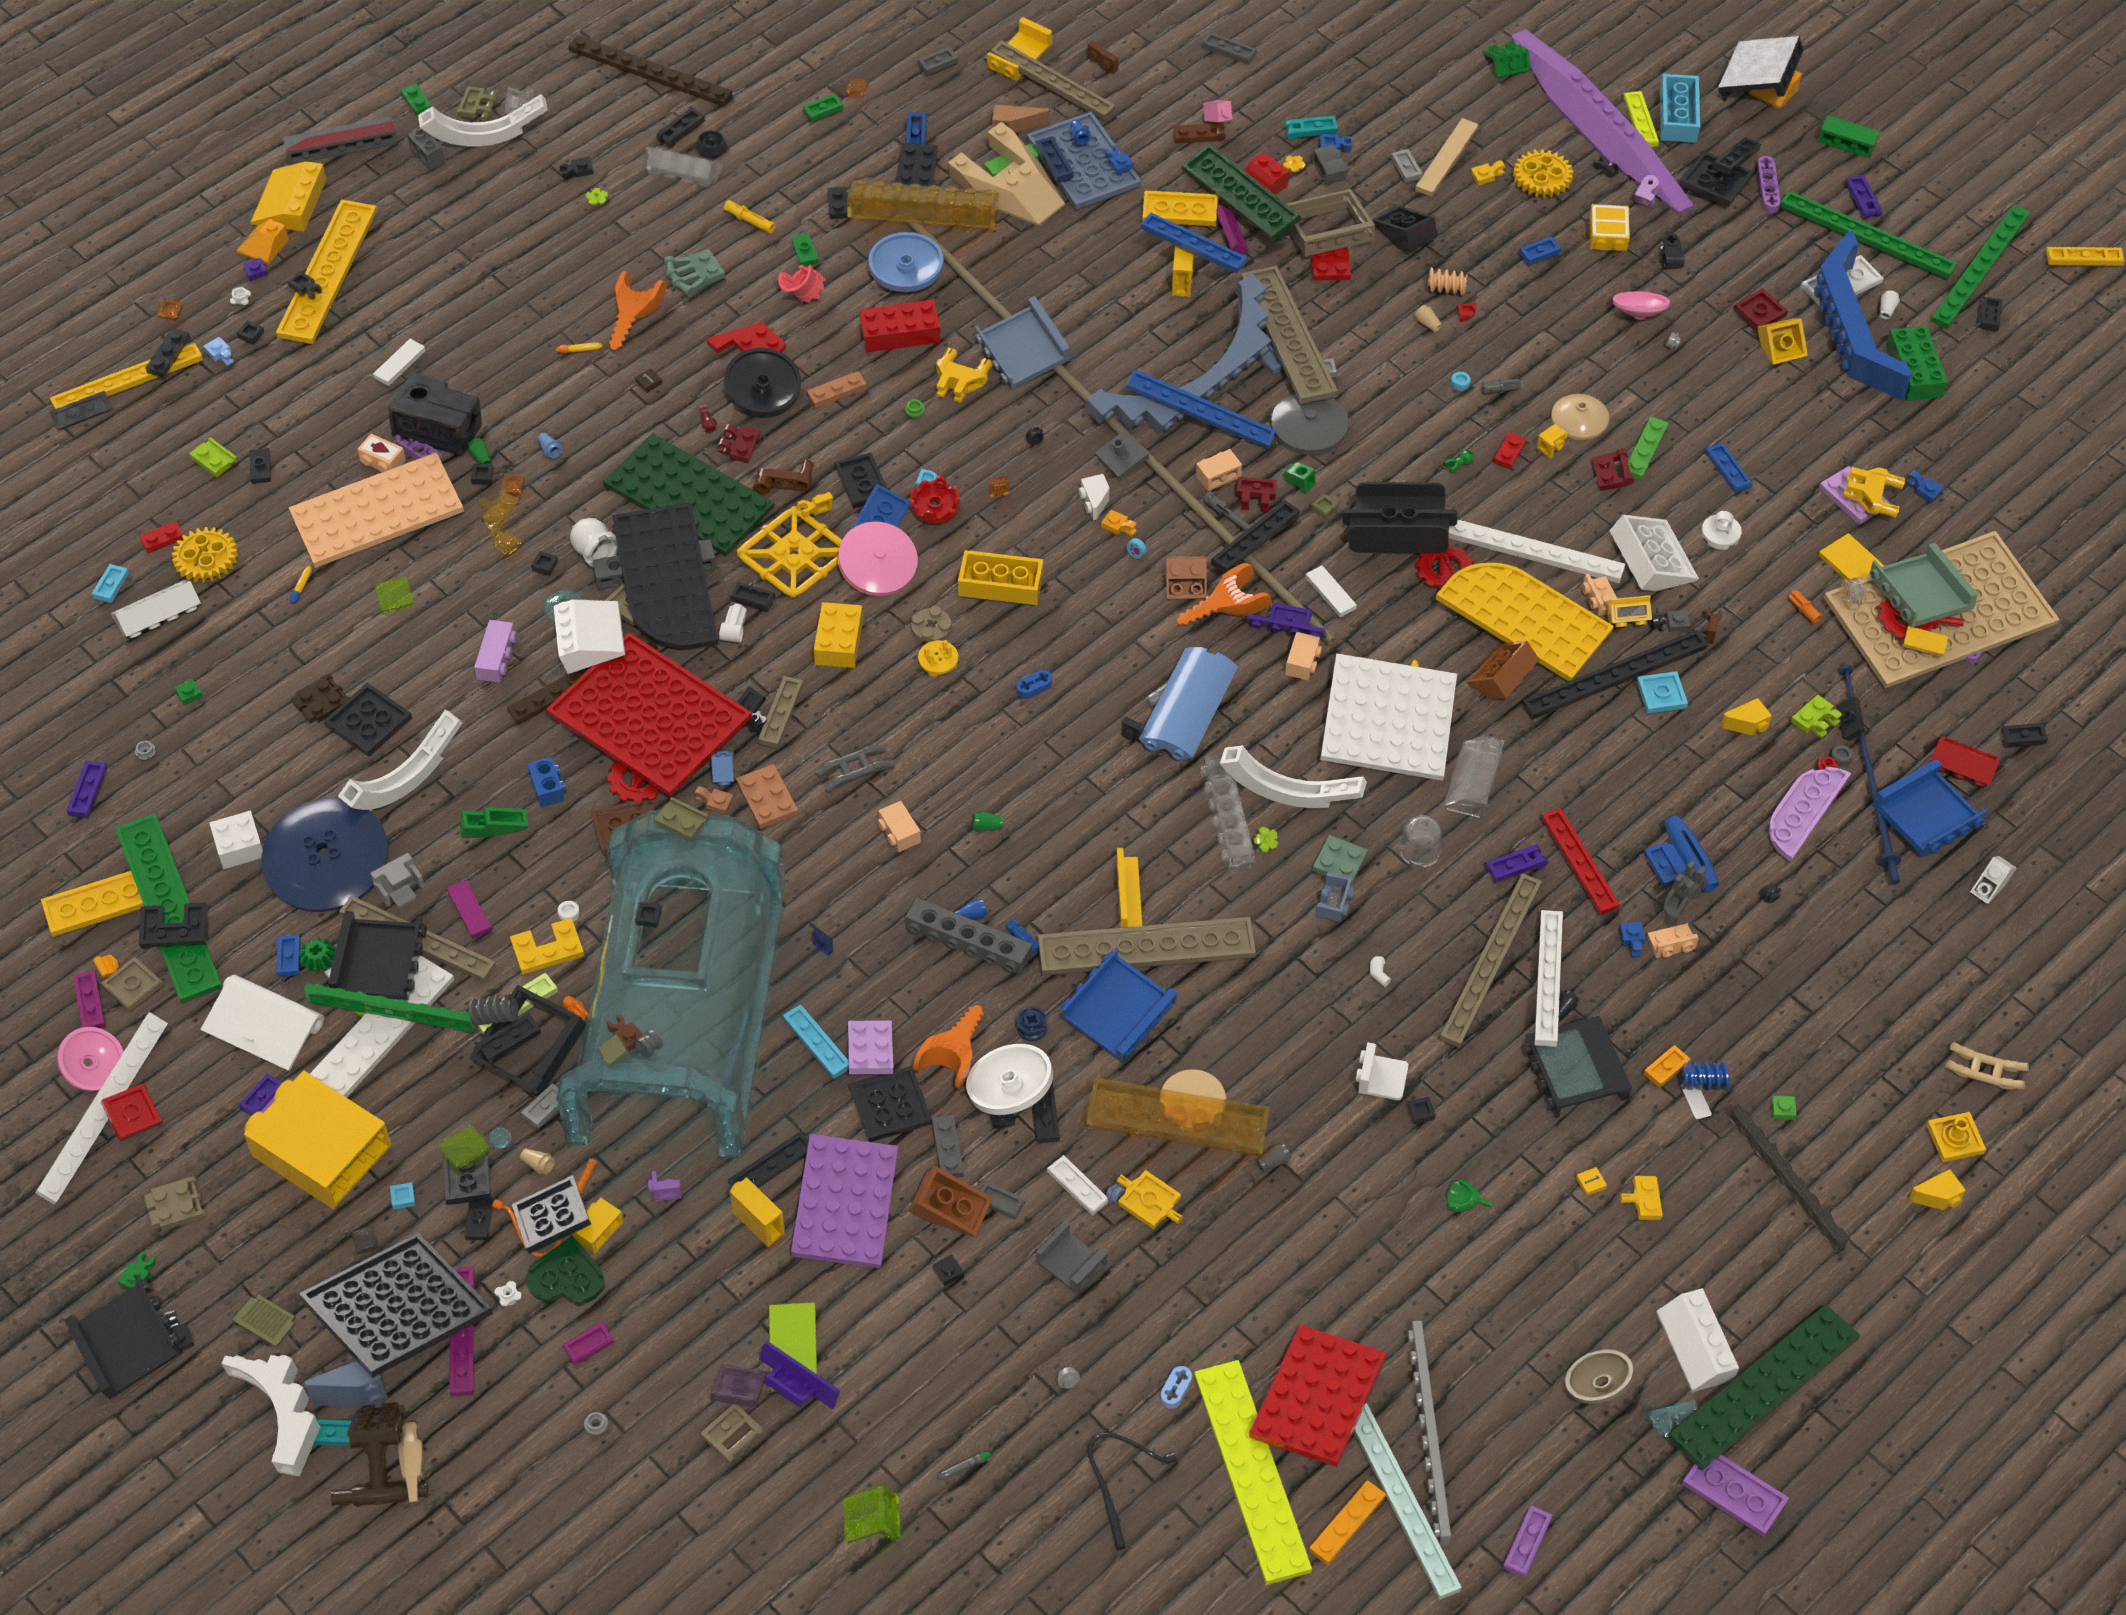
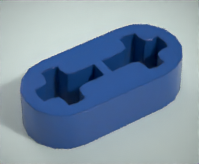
M1041 670L1020 679L1016 685L1017 695L1027 699L1050 689L1052 686L1051 673Z

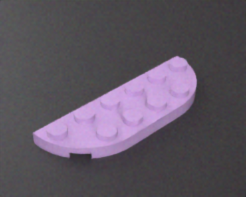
M1826 767L1825 770L1816 771L1812 769L1798 777L1775 809L1769 825L1771 842L1785 859L1790 862L1793 861L1849 780L1850 772L1833 767Z

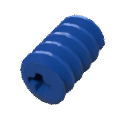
M1685 1062L1681 1076L1682 1088L1685 1090L1687 1083L1690 1089L1693 1090L1695 1084H1698L1699 1090H1702L1703 1085L1707 1084L1708 1090H1711L1712 1085L1715 1084L1717 1090H1720L1721 1084H1724L1725 1089L1728 1090L1729 1071L1726 1064L1721 1062L1718 1067L1716 1062H1712L1709 1068L1707 1062H1703L1701 1067L1698 1062H1694L1693 1066H1691L1690 1062Z

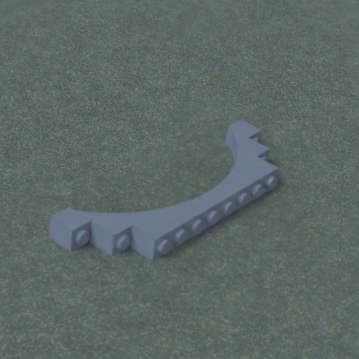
M1252 273L1242 279L1237 284L1235 290L1239 301V318L1236 335L1230 347L1219 362L1207 373L1193 382L1180 387V389L1208 400L1215 394L1218 388L1223 389L1232 377L1237 378L1246 366L1248 368L1251 367L1259 356L1264 357L1269 352L1271 340L1261 331L1267 325L1266 321L1269 314L1260 305L1265 299L1264 295L1267 288ZM1099 389L1090 396L1084 407L1099 424L1105 420L1109 421L1116 415L1129 430L1133 426H1139L1145 420L1158 434H1161L1163 431H1169L1177 420L1182 421L1187 416L1183 412L1143 395H1119L1104 392L1102 389Z

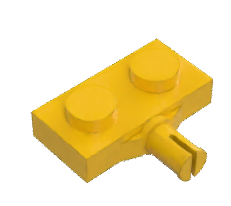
M1635 1176L1633 1179L1634 1193H1621L1620 1202L1634 1203L1639 1220H1661L1663 1214L1657 1176Z

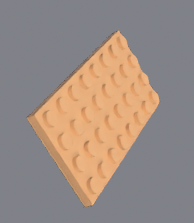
M437 452L289 507L315 568L464 512L463 506Z

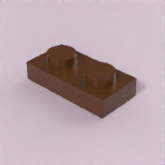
M1093 40L1088 43V58L1100 65L1104 70L1115 74L1118 71V57Z

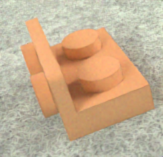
M1589 574L1585 575L1582 591L1584 594H1587L1591 609L1595 610L1597 616L1608 614L1606 601L1617 599L1606 576L1591 579Z
M1688 923L1650 932L1646 937L1655 958L1670 957L1680 952H1690L1696 949L1699 939L1697 934H1692Z

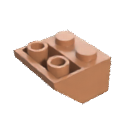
M1205 556L1165 557L1167 599L1207 597Z

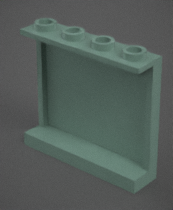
M1936 543L1928 544L1926 554L1883 567L1875 560L1870 570L1869 576L1871 580L1877 584L1881 592L1889 599L1892 606L1897 609L1903 620L1911 628L1969 611L1975 607L1978 594Z

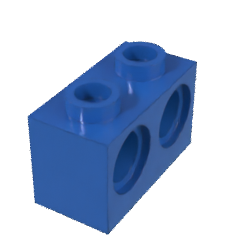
M552 757L527 763L540 808L564 801L563 793L566 792V787L563 780L559 781L558 776H561L558 764L554 765Z

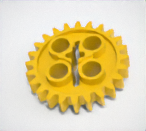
M1541 149L1540 153L1534 150L1533 154L1527 152V156L1521 155V159H1517V163L1514 165V182H1518V187L1523 186L1522 191L1529 190V195L1534 192L1535 197L1539 194H1542L1543 198H1545L1546 194L1550 197L1553 196V193L1559 195L1560 191L1565 192V189L1569 188L1570 183H1572V165H1568L1569 160H1564V156L1557 157V152L1551 154V150L1547 153H1544L1543 149Z
M205 527L204 531L201 532L197 528V533L194 534L189 531V537L183 535V541L177 540L178 546L173 547L172 561L176 571L180 572L181 577L186 576L188 581L194 578L195 582L202 579L203 583H205L206 579L209 578L213 582L215 576L221 579L220 574L224 573L227 575V569H233L232 563H237L238 549L234 538H230L229 533L224 534L222 529L216 532L215 527L211 531H208V528Z

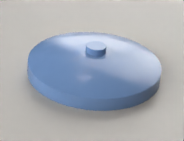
M901 232L886 236L873 246L869 254V270L872 277L883 287L894 291L912 292L924 289L933 284L943 271L944 261L941 248L931 238L918 233Z

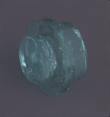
M499 1127L492 1131L489 1141L495 1149H504L511 1144L512 1136L507 1129Z

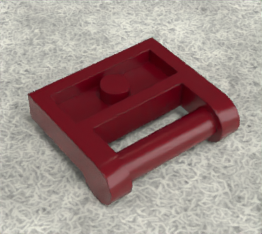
M1620 448L1613 453L1592 457L1600 491L1628 486L1634 483V476L1630 472L1627 460V449ZM1616 461H1620L1623 476L1620 478L1617 477L1614 465Z

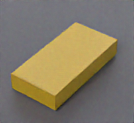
M1908 626L1903 647L1943 657L1948 636Z

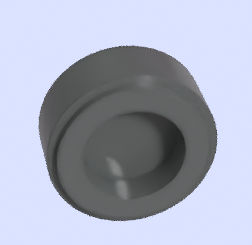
M1836 746L1832 750L1831 757L1836 760L1838 766H1847L1852 760L1853 753L1846 746Z

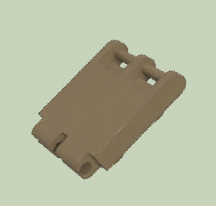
M196 1177L185 1178L151 1189L152 1193L144 1196L153 1229L161 1227L163 1231L202 1219L206 1216L200 1204L201 1195L197 1193ZM189 1186H191L192 1188V1195L190 1193ZM193 1203H196V1207H197V1211H196V1212H195V1208H194Z

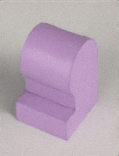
M1648 175L1642 180L1635 193V202L1650 208L1653 207L1655 195L1659 190V182L1656 176Z

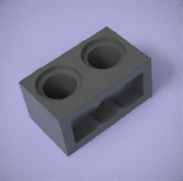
M421 128L407 134L410 150L429 171L445 163L442 146L430 134Z

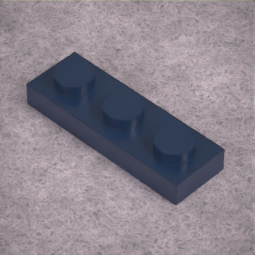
M1053 136L1036 141V148L1056 182L1074 178V172Z

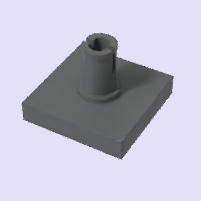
M1123 430L1095 452L1096 457L1119 480L1150 457L1149 453L1126 430Z

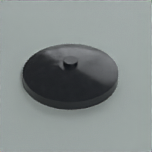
M753 348L739 353L730 361L724 375V388L730 401L740 410L755 416H773L788 410L796 402L801 389V375L796 364L785 354L769 348Z

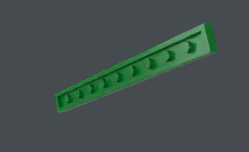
M1788 191L1780 203L1781 208L1846 235L1848 231H1853L1858 241L1943 278L1949 279L1956 269L1957 262L1794 192Z
M2016 205L2011 207L1931 319L1932 323L1947 330L2029 218V211Z

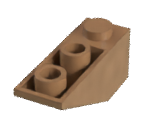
M995 105L992 119L993 128L1002 122L1017 133L1049 123V109Z

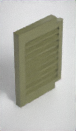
M258 1295L256 1299L251 1297L233 1318V1322L277 1348L295 1326L293 1321L296 1316Z

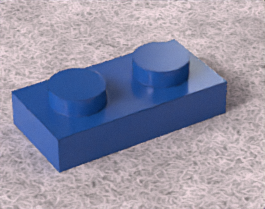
M1552 236L1524 246L1519 250V254L1528 266L1561 253V247Z
M300 935L278 936V977L300 975Z

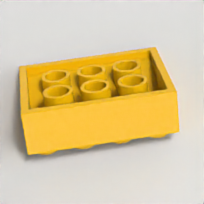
M305 161L273 170L253 215L251 224L260 225L271 219L284 224L288 230L305 232L327 180L323 164Z

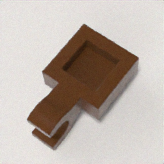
M1711 607L1706 612V619L1710 623H1705L1703 634L1707 635L1706 642L1709 644L1714 642L1718 622L1722 616V610H1719L1717 615H1713Z

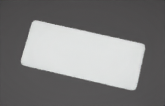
M1686 1083L1683 1092L1695 1119L1711 1116L1712 1113L1702 1091L1699 1090L1698 1084H1695L1694 1089L1691 1090L1689 1084Z

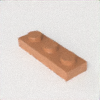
M859 371L806 390L807 397L814 408L865 390L867 389V383Z

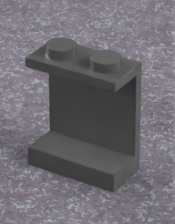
M1065 1222L1061 1227L1058 1226L1052 1232L1051 1238L1047 1242H1042L1036 1250V1263L1078 1295L1107 1265V1253L1101 1248L1096 1253L1070 1234V1224Z

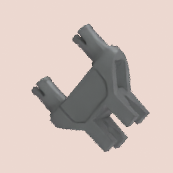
M1693 860L1687 865L1684 874H1679L1666 897L1663 907L1665 912L1663 922L1667 926L1672 927L1677 923L1678 917L1684 912L1687 905L1693 899H1697L1700 896L1701 889L1703 890L1707 884L1706 869L1701 867L1697 871L1694 867L1696 862Z

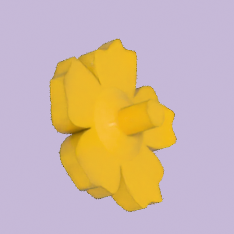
M1289 155L1286 156L1283 166L1287 170L1291 169V172H1298L1299 169H1304L1306 164L1302 161L1303 158L1301 156H1294L1293 158Z

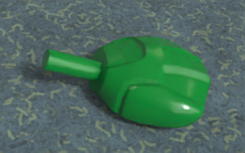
M1463 1179L1454 1182L1448 1191L1447 1202L1449 1210L1452 1212L1468 1211L1475 1207L1477 1203L1488 1207L1492 1206L1491 1201L1480 1198V1193L1477 1189Z

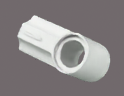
M734 604L729 607L725 623L722 622L720 627V640L741 643L743 624L747 615L746 608L740 604Z

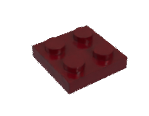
M1763 288L1734 304L1733 309L1757 331V327L1775 323L1787 316L1788 312L1786 308Z

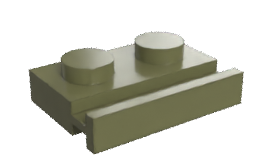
M671 797L670 802L663 807L654 821L655 825L692 842L704 827L703 824L709 820L708 814Z

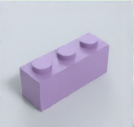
M489 620L474 666L477 680L501 683L502 676L507 673V660L512 657V645L517 641V631L514 630L513 623Z

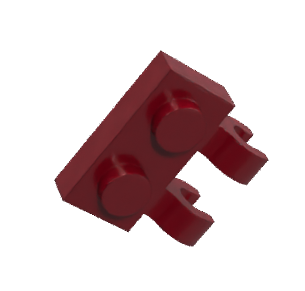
M727 424L725 427V438H721L719 446H721L719 452L730 454L731 460L749 464L760 437V430L741 426L739 430L734 425ZM729 440H736V441H735L734 444H732Z
M1238 477L1236 496L1242 497L1241 510H1249L1251 497L1261 498L1260 511L1268 512L1269 499L1275 500L1277 480Z

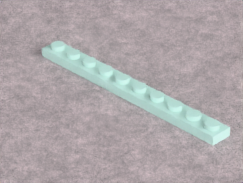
M1366 1403L1353 1432L1384 1493H1386V1497L1438 1599L1441 1600L1458 1593L1462 1587Z

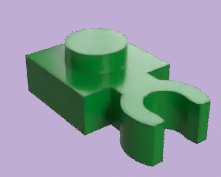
M141 1252L137 1257L138 1263L136 1265L129 1263L117 1280L118 1284L128 1290L136 1286L134 1278L136 1274L142 1280L147 1279L148 1281L151 1275L147 1270L152 1269L156 1265L155 1257L152 1256L148 1262H144L147 1256L145 1252Z

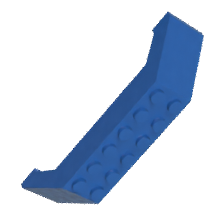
M1848 231L1821 265L1820 272L1817 275V285L1814 287V295L1816 298H1819L1820 310L1824 312L1826 326L1830 327L1831 339L1837 345V354L1841 356L1842 367L1847 371L1848 376L1902 400L1905 399L1911 373L1905 360L1900 361L1876 348L1847 275V271L1854 267L1859 246L1854 232Z

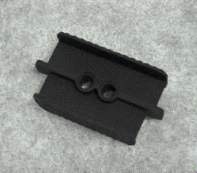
M1362 482L1356 487V509H1344L1342 511V523L1350 525L1349 547L1354 552L1442 553L1446 552L1449 548V526L1457 525V511L1445 509V487L1441 483Z

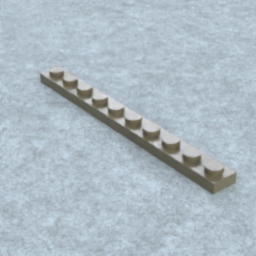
M1522 873L1440 1036L1441 1041L1458 1048L1461 1047L1541 887L1542 881Z

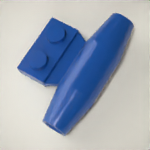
M1679 816L1670 817L1665 821L1664 825L1671 844L1661 843L1644 851L1646 859L1662 886L1666 887L1674 884L1678 875H1683L1687 865L1693 860L1696 862L1694 867L1697 871L1701 867L1706 869L1705 876L1708 877L1703 891L1707 893L1715 890L1719 886V881L1711 860L1697 837Z

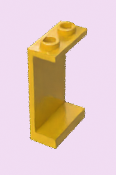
M1022 17L1019 20V32L1008 44L1037 60L1052 45V30ZM990 52L987 54V67L1015 81H1018L1023 75L1019 72L1018 65Z

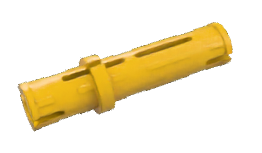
M727 200L724 205V211L733 214L739 220H744L764 230L768 234H771L775 229V223L751 212L746 206H740L731 200Z

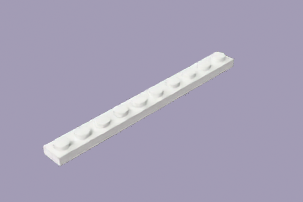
M1457 520V525L1449 526L1450 539L1574 572L1589 574L1597 578L1606 576L1608 581L1620 583L1625 568L1624 563Z
M150 1012L146 1015L35 1192L37 1195L54 1205L57 1203L108 1121L101 1100L127 1090L167 1026V1022Z

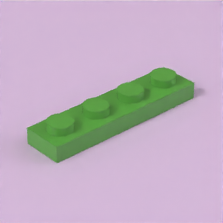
M1650 417L1628 461L1630 472L1633 474L1634 479L1642 481L1668 428V422Z

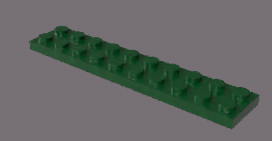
M1825 1304L1669 1434L1668 1439L1703 1471L1859 1339L1860 1334Z

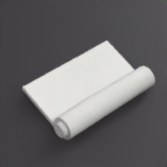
M232 975L224 981L223 989L200 1030L290 1071L309 1034H316L321 1029L324 1016L242 977Z

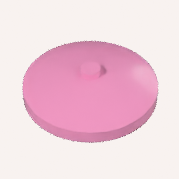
M867 522L854 527L845 535L838 552V564L845 580L856 590L871 596H889L901 591L912 581L917 569L918 556L912 540L902 530L884 522Z

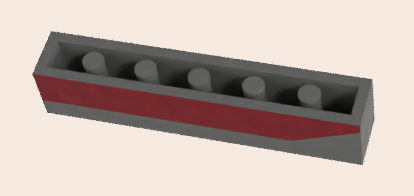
M391 116L283 137L289 166L305 161L310 162L397 144Z

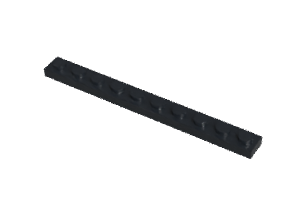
M1695 630L1524 699L1522 705L1533 720L1707 649L1708 643L1699 631Z

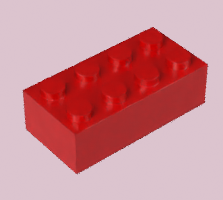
M934 300L859 310L860 326L866 353L941 343L940 324Z

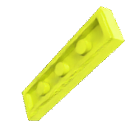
M1642 91L1624 93L1623 99L1632 125L1645 138L1650 147L1658 146L1659 140Z

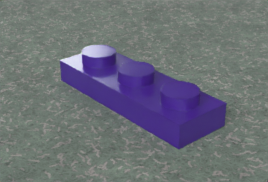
M85 762L67 808L68 816L89 818L108 768L106 763Z

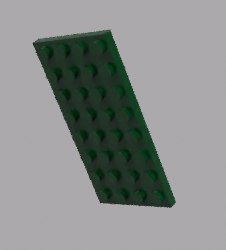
M653 433L603 480L604 487L644 510L691 502L698 541L711 539L713 550L724 556H727L775 507L774 502Z

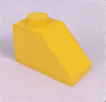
M1757 698L1724 713L1721 727L1748 735L1758 732L1762 733L1769 728L1772 715Z
M1949 1169L1913 1187L1909 1199L1917 1204L1944 1210L1950 1206L1955 1208L1961 1204L1966 1190Z

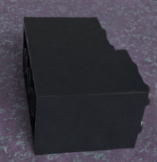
M413 372L388 406L391 434L393 436L399 435L401 438L412 439L413 441H418V443L428 444L431 447L463 455L469 442L474 439L482 427L479 397L449 389L445 381Z

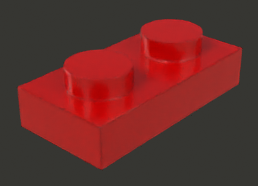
M1509 432L1495 455L1493 463L1511 470L1526 445L1527 438Z
M177 521L141 534L139 537L147 554L177 543V540L182 541L184 534Z

